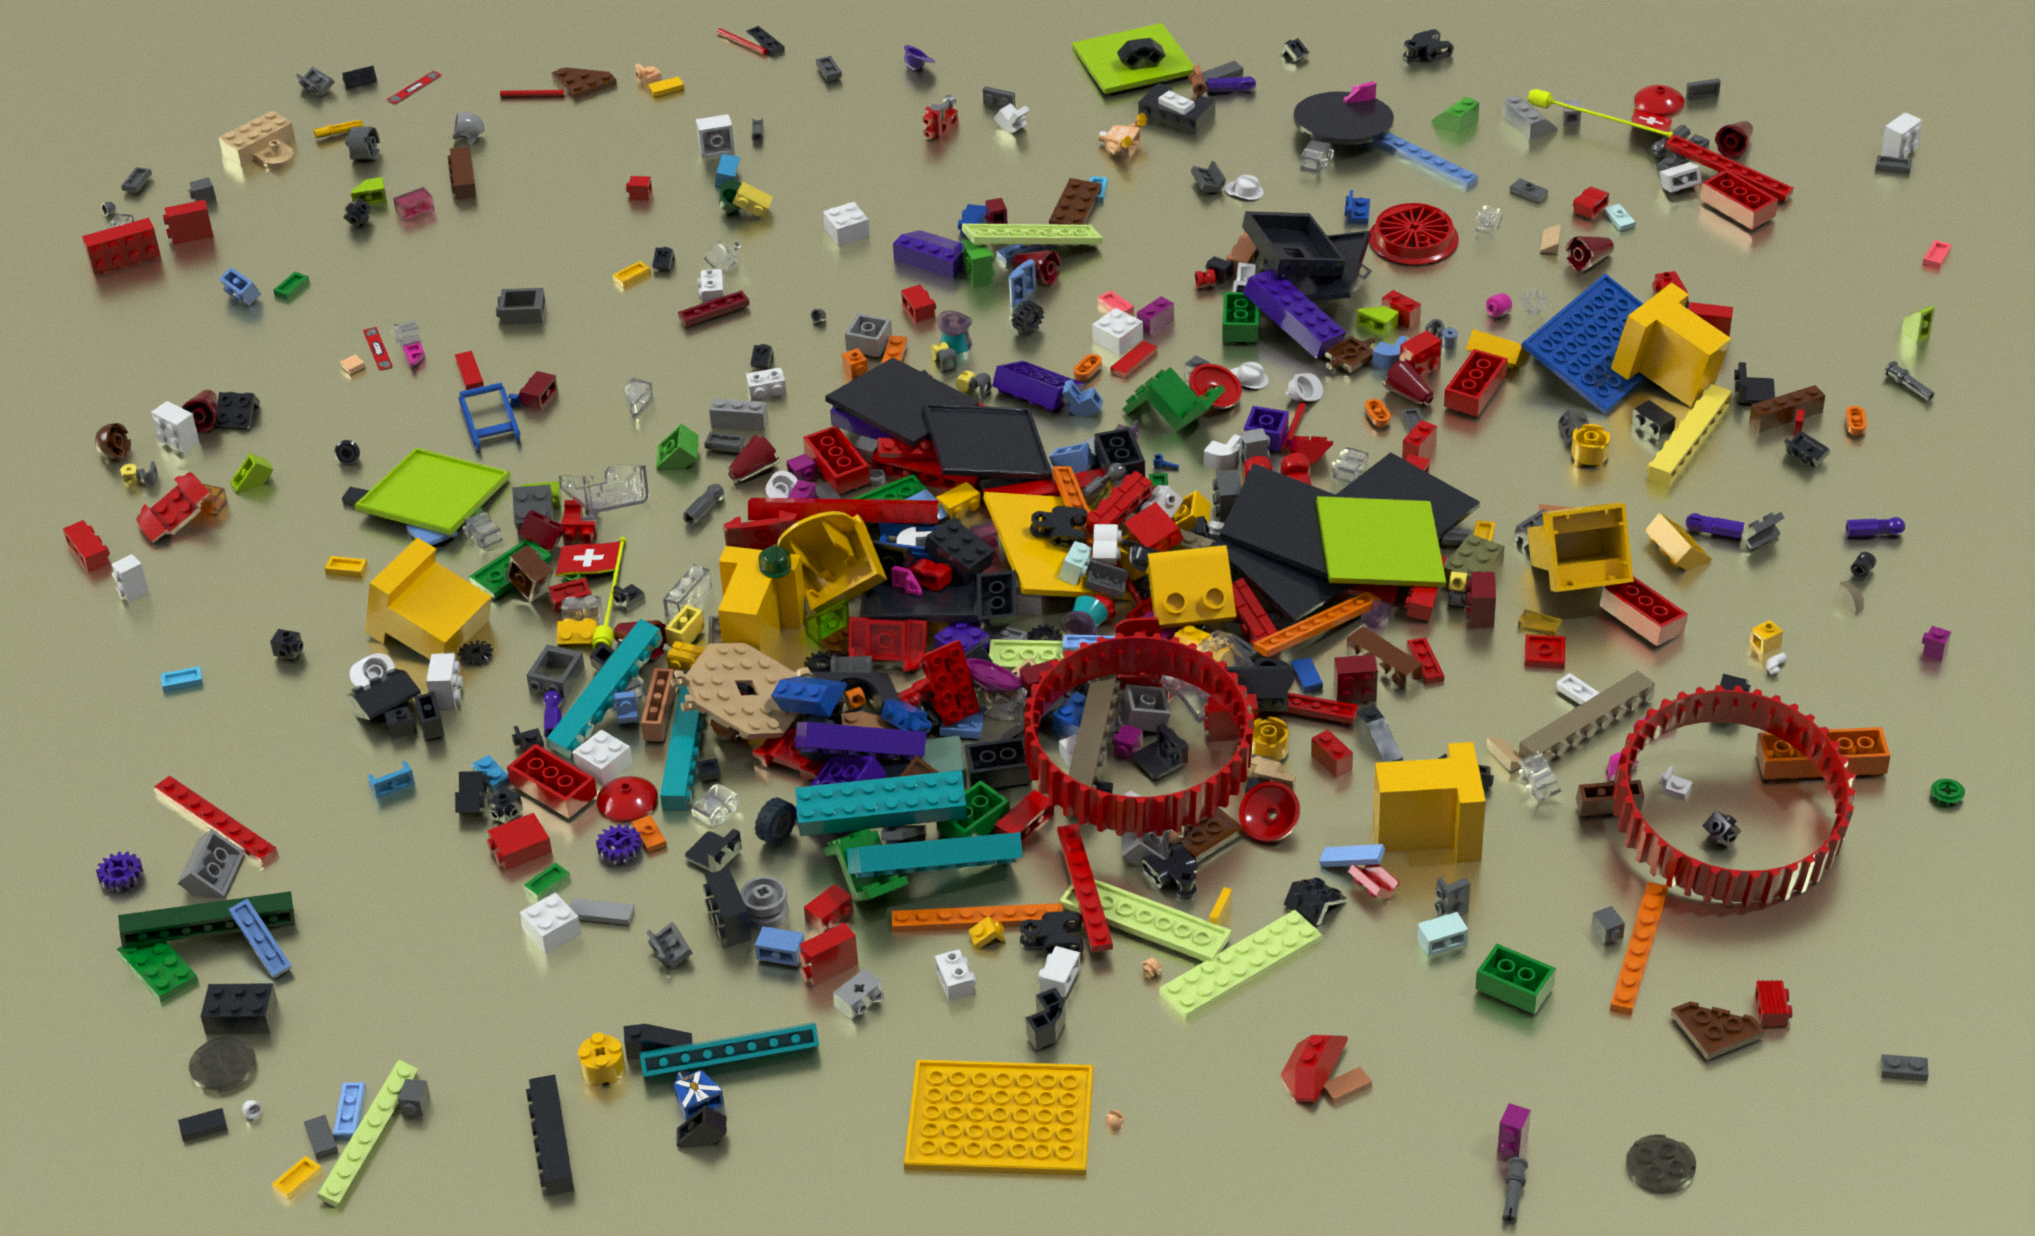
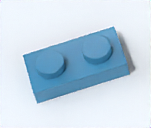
M490 755L472 763L474 771H487V775H490V789L493 792L510 783L508 774Z

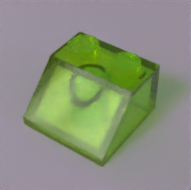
M846 598L804 619L805 634L818 646H820V640L849 624L848 600Z

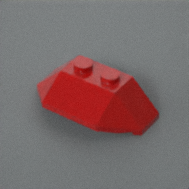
M1311 1035L1297 1043L1281 1073L1283 1081L1296 1101H1317L1348 1041L1347 1036Z

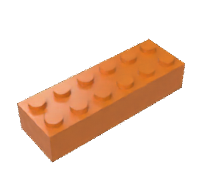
M1882 727L1829 729L1828 737L1830 740L1838 741L1841 745L1839 749L1840 756H1845L1849 760L1847 772L1856 775L1888 773L1891 755ZM1768 732L1758 733L1756 754L1763 779L1823 777L1816 766L1794 746Z

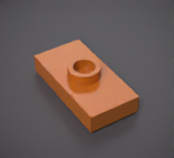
M651 815L632 821V827H635L636 832L640 833L642 844L647 853L667 846L664 836Z

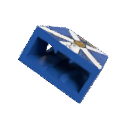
M688 1070L678 1072L676 1075L677 1081L673 1085L675 1097L685 1121L705 1105L713 1110L724 1105L722 1089L703 1071L699 1070L692 1074Z

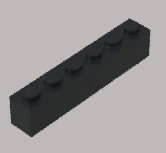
M556 1075L529 1079L530 1088L526 1089L528 1102L533 1104L528 1107L530 1118H535V1122L531 1123L533 1136H538V1139L534 1140L536 1153L541 1155L536 1157L538 1170H543V1174H539L541 1188L546 1187L547 1196L575 1191Z

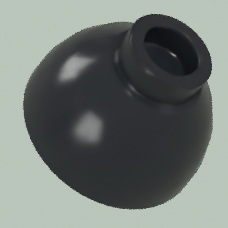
M342 440L335 446L334 455L340 463L352 465L359 459L360 449L354 441Z

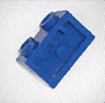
M1350 190L1349 196H1346L1344 216H1348V223L1368 224L1370 199L1363 197L1353 198V190Z

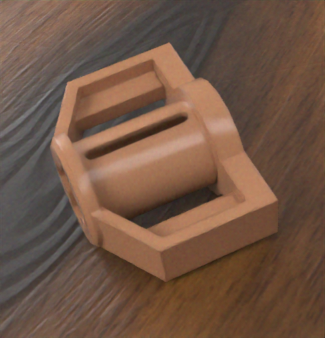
M1194 65L1189 81L1193 85L1192 89L1197 99L1206 92L1207 85L1204 83L1200 65Z

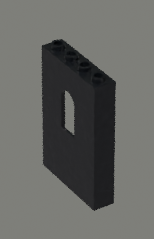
M1245 211L1242 228L1276 275L1343 276L1346 263L1345 258L1310 213ZM1284 250H1299L1304 258L1289 257Z

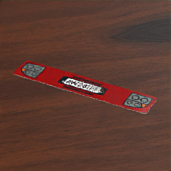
M432 71L394 94L387 101L396 104L440 77L441 74Z
M377 327L363 330L378 369L383 370L393 367Z

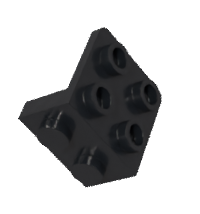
M1746 362L1738 363V370L1734 369V380H1736L1734 392H1737V402L1759 403L1775 398L1774 379L1747 377Z
M219 392L215 426L218 428H250L253 408L260 407V400L255 394L249 392Z
M1161 723L1157 725V741L1134 752L1132 759L1152 778L1158 779L1188 763L1189 747L1187 742L1177 736L1173 729Z
M733 828L725 837L711 831L706 832L685 853V859L712 873L720 871L742 849L740 831Z
M1314 877L1312 879L1292 882L1283 905L1291 910H1296L1301 916L1315 925H1320L1328 906L1345 903L1346 897L1342 895L1340 890L1329 887L1325 884L1324 880Z

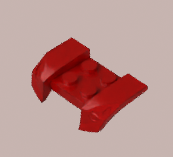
M192 472L174 478L178 485L154 506L149 508L144 504L141 508V513L137 516L136 521L153 543L165 533L167 535L170 533L174 535L201 512L200 503L210 495V492Z
M779 511V518L741 523L740 516L735 517L732 521L723 524L725 544L731 547L765 550L774 544L777 546L783 532L799 522V517L795 513H788L786 511Z
M849 617L848 657L872 656V660L904 661L903 672L921 667V663L924 662L923 655L926 653L927 621Z
M791 728L782 738H768L761 747L753 751V756L759 759L764 766L768 767L772 762L799 770L802 780L807 781L816 779L828 762L826 760L823 762H813L801 755L795 747L796 743H794L797 730Z

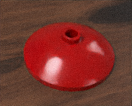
M1666 85L1644 87L1634 97V104L1637 109L1660 116H1670L1680 112L1685 102L1683 95L1678 90Z
M1199 365L1192 371L1189 377V387L1198 397L1201 394L1205 396L1204 393L1211 387L1215 389L1220 384L1224 387L1225 391L1210 406L1212 408H1230L1241 397L1242 387L1238 378L1230 370L1220 365Z
M636 776L619 777L608 782L600 789L596 799L597 808L601 815L611 821L620 823L632 822L646 817L653 812L658 803V792L656 787L644 778Z
M1275 781L1260 783L1251 788L1240 803L1239 820L1241 826L1244 827L1243 829L1250 837L1261 842H1274L1283 839L1294 830L1299 821L1300 802L1294 791L1283 783ZM1272 814H1276L1274 819H1270Z

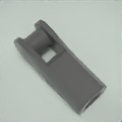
M763 118L761 120L752 119V140L754 142H761L763 140Z

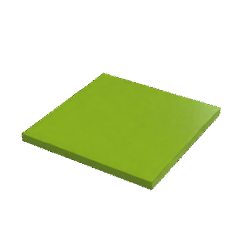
M1163 23L1072 42L1073 50L1104 94L1189 76L1193 73V63ZM1152 38L1162 46L1166 56L1156 67L1143 59L1131 70L1120 61L1117 54L1118 50L1129 40Z
M415 448L355 504V510L451 536L511 476L509 471Z
M1317 496L1316 504L1329 583L1445 587V573L1430 501Z

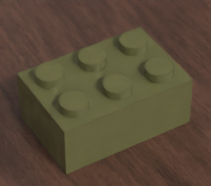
M1469 534L1444 566L1446 586L1449 587L1451 571L1467 573V579H1471V571L1495 572L1496 574L1504 563L1505 546Z

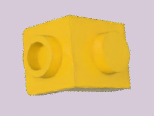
M990 916L968 930L974 945L978 949L995 937L1001 942L1006 940L1003 934L1005 931L1003 925L998 920L995 922Z

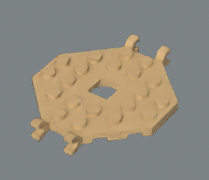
M710 643L687 674H684L681 670H675L676 678H672L670 682L672 687L686 686L690 695H685L684 697L686 703H681L680 705L683 712L697 710L702 714L706 712L715 717L714 721L726 728L732 727L740 732L739 736L744 739L782 738L799 713L782 711L771 697V694L779 680L796 676H809L810 671L808 667L792 671L747 643ZM736 683L750 685L754 688L756 695L741 696Z

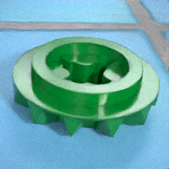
M1939 779L1932 784L1930 793H1932L1933 799H1938L1939 803L1945 802L1947 805L1950 803L1957 805L1958 801H1963L1965 789L1955 780ZM1946 789H1948L1950 795L1946 794Z

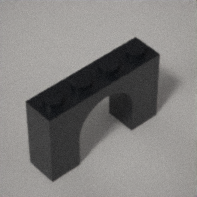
M1157 83L1138 102V115L1144 113L1149 120L1196 134L1215 115V100L1200 96L1195 101V108L1185 115L1158 104L1160 96L1168 91L1172 92V87Z
M812 673L811 678L846 682L847 686L843 693L860 687L865 698L872 704L878 716H881L885 699L900 700L888 673ZM842 695L830 717L827 718L841 717L845 704Z

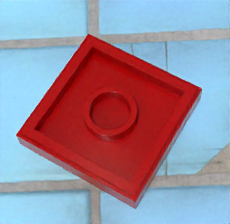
M1526 634L1524 666L1565 669L1566 637Z

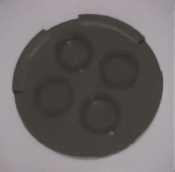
M220 1037L210 1040L193 1053L189 1062L191 1078L201 1089L218 1090V1092L235 1089L249 1079L250 1074L257 1065L255 1051L247 1041L237 1037Z
M1661 1134L1648 1135L1636 1140L1628 1151L1626 1169L1630 1178L1641 1188L1654 1193L1669 1194L1686 1188L1692 1182L1696 1172V1158L1692 1150L1684 1142L1680 1143Z

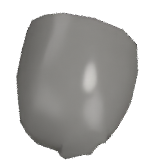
M457 112L452 139L468 138L471 144L475 143L485 130L483 121L473 113Z

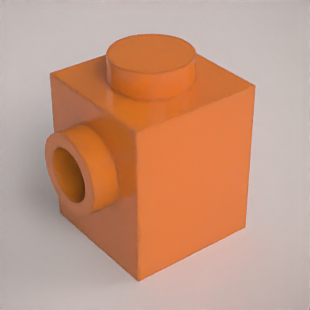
M858 348L842 353L843 369L851 379H855L868 372L867 359Z

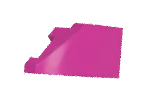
M1371 81L1358 87L1353 85L1352 92L1348 97L1345 96L1343 101L1354 103L1375 99L1377 83Z
M420 342L403 346L405 356L411 367L415 366L425 357Z
M894 566L891 569L892 586L903 588L905 593L918 596L922 594L921 587L911 570L899 566Z
M1621 752L1609 758L1606 767L1608 781L1615 780ZM1636 760L1633 763L1632 770L1637 768L1639 761Z

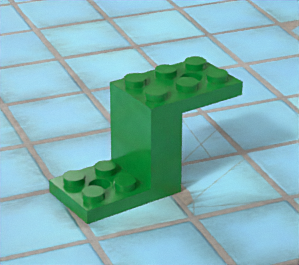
M1169 367L1165 371L1161 369L1154 376L1155 379L1151 377L1147 380L1145 386L1143 384L1134 391L1136 395L1132 394L1125 401L1127 404L1122 410L1128 414L1148 400L1177 432L1208 410L1225 389L1220 384L1215 389L1213 387L1208 389L1204 393L1205 396L1201 394L1198 397L1178 374Z
M868 828L848 834L847 837L828 842L829 846L823 848L826 856L837 855L854 901L871 899L909 884L906 876L899 877L898 874L876 876L875 871V876L856 878V873H848L846 848L882 845L877 830L870 831Z

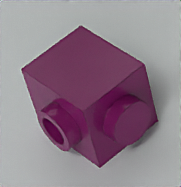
M806 453L786 461L787 472L792 473L797 480L808 481L816 478V462Z
M1931 626L1929 632H1925L1921 643L1924 644L1922 656L1942 661L1949 647L1951 631Z
M1124 724L1113 737L1114 754L1133 760L1132 754L1140 750L1143 745V730Z

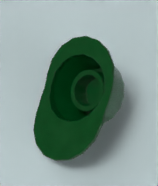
M726 180L721 186L719 206L725 211V215L736 213L742 209L733 204L736 193L741 185L736 180Z
M775 544L763 550L759 554L761 572L769 578H781L787 575L791 570L789 552Z

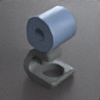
M1433 319L1426 325L1425 331L1428 330L1432 334L1436 333V336L1441 338L1442 347L1453 349L1457 346V330L1451 327L1445 328L1440 319Z

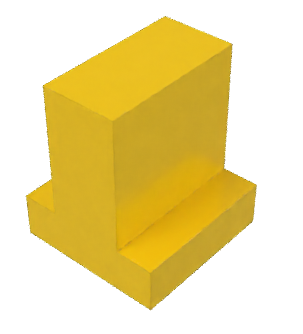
M1670 283L1628 315L1611 369L1627 380L1640 372L1689 407H1693L1695 402L1701 399L1704 390H1708L1711 384L1715 385L1731 338L1685 308L1689 294L1673 283Z
M1616 502L1542 512L1544 525L1527 527L1531 566L1549 571L1550 589L1552 591L1561 592L1634 582L1625 503Z
M417 537L370 582L365 633L382 644H385L391 637H394L429 660L431 654H456L459 648L463 647V644H466L489 621L492 596L435 562L436 548Z
M725 546L719 559L723 599L718 608L722 643H747L770 657L781 628L801 629L807 614L801 555L790 554L791 570L787 575L781 578H769L760 570L759 554L763 550Z
M1473 742L1448 743L1447 758L1375 763L1372 823L1376 844H1383L1384 852L1453 848L1456 863L1481 861L1486 800Z

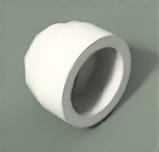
M250 1099L243 1104L242 1111L248 1119H256L262 1112V1106L257 1101Z

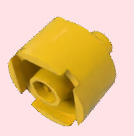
M1596 424L1582 425V428L1578 430L1576 428L1573 431L1571 455L1576 464L1602 466L1604 464V461L1609 456L1611 438L1610 433L1603 430L1604 427Z
M1268 717V720H1261V718L1254 720L1252 754L1271 757L1274 761L1283 759L1289 751V730L1287 724L1276 717Z
M596 1032L579 1047L578 1058L584 1080L589 1084L595 1086H602V1083L606 1082L612 1084L623 1076L625 1072L621 1042L616 1038Z

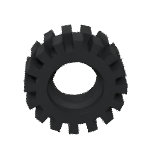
M1027 300L1019 304V308L1014 310L1016 313H1013L1012 317L1014 318L1011 319V322H1013L1012 326L1025 335H1031V332L1034 333L1035 329H1039L1038 325L1042 324L1041 319H1044V311L1041 306Z

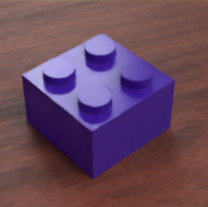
M1252 406L1244 426V431L1263 428L1265 434L1269 435L1270 438L1268 450L1280 451L1289 427V411Z
M953 622L933 636L934 650L959 640L961 641L963 651L978 643H982L987 653L990 651L989 634L970 622Z

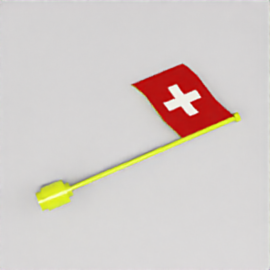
M1531 89L1528 95V102L1541 108L1548 109L1549 106L1551 107L1552 104L1666 135L1667 138L1673 136V132L1669 131L1672 124L1671 118L1633 108L1634 114L1631 117V122L1554 101L1552 93L1540 89Z
M620 537L617 542L575 544L561 548L555 577L569 574H596L615 571L604 625L598 626L594 631L592 641L594 650L602 642L610 648L612 647L614 631L608 626L614 596L613 587L617 581L623 546L627 541L625 537Z

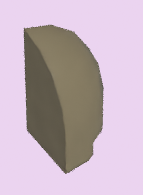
M1848 581L1840 582L1838 597L1855 615L1861 613L1864 609V597L1861 592Z

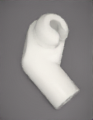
M1782 652L1767 660L1766 669L1769 670L1770 675L1780 672L1778 665L1787 661L1786 655Z

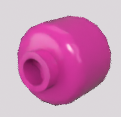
M1505 293L1495 294L1487 299L1486 310L1493 318L1503 317L1511 312L1512 301Z

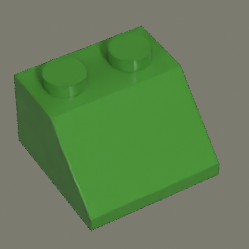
M1464 97L1433 118L1432 123L1460 134L1478 120L1479 102L1472 98Z
M962 240L964 270L973 288L993 284V276L996 275L992 262H995L993 252H990L987 245L979 246L973 244L970 240Z
M680 424L658 444L656 469H686L690 464H694L698 458L699 435L683 424Z

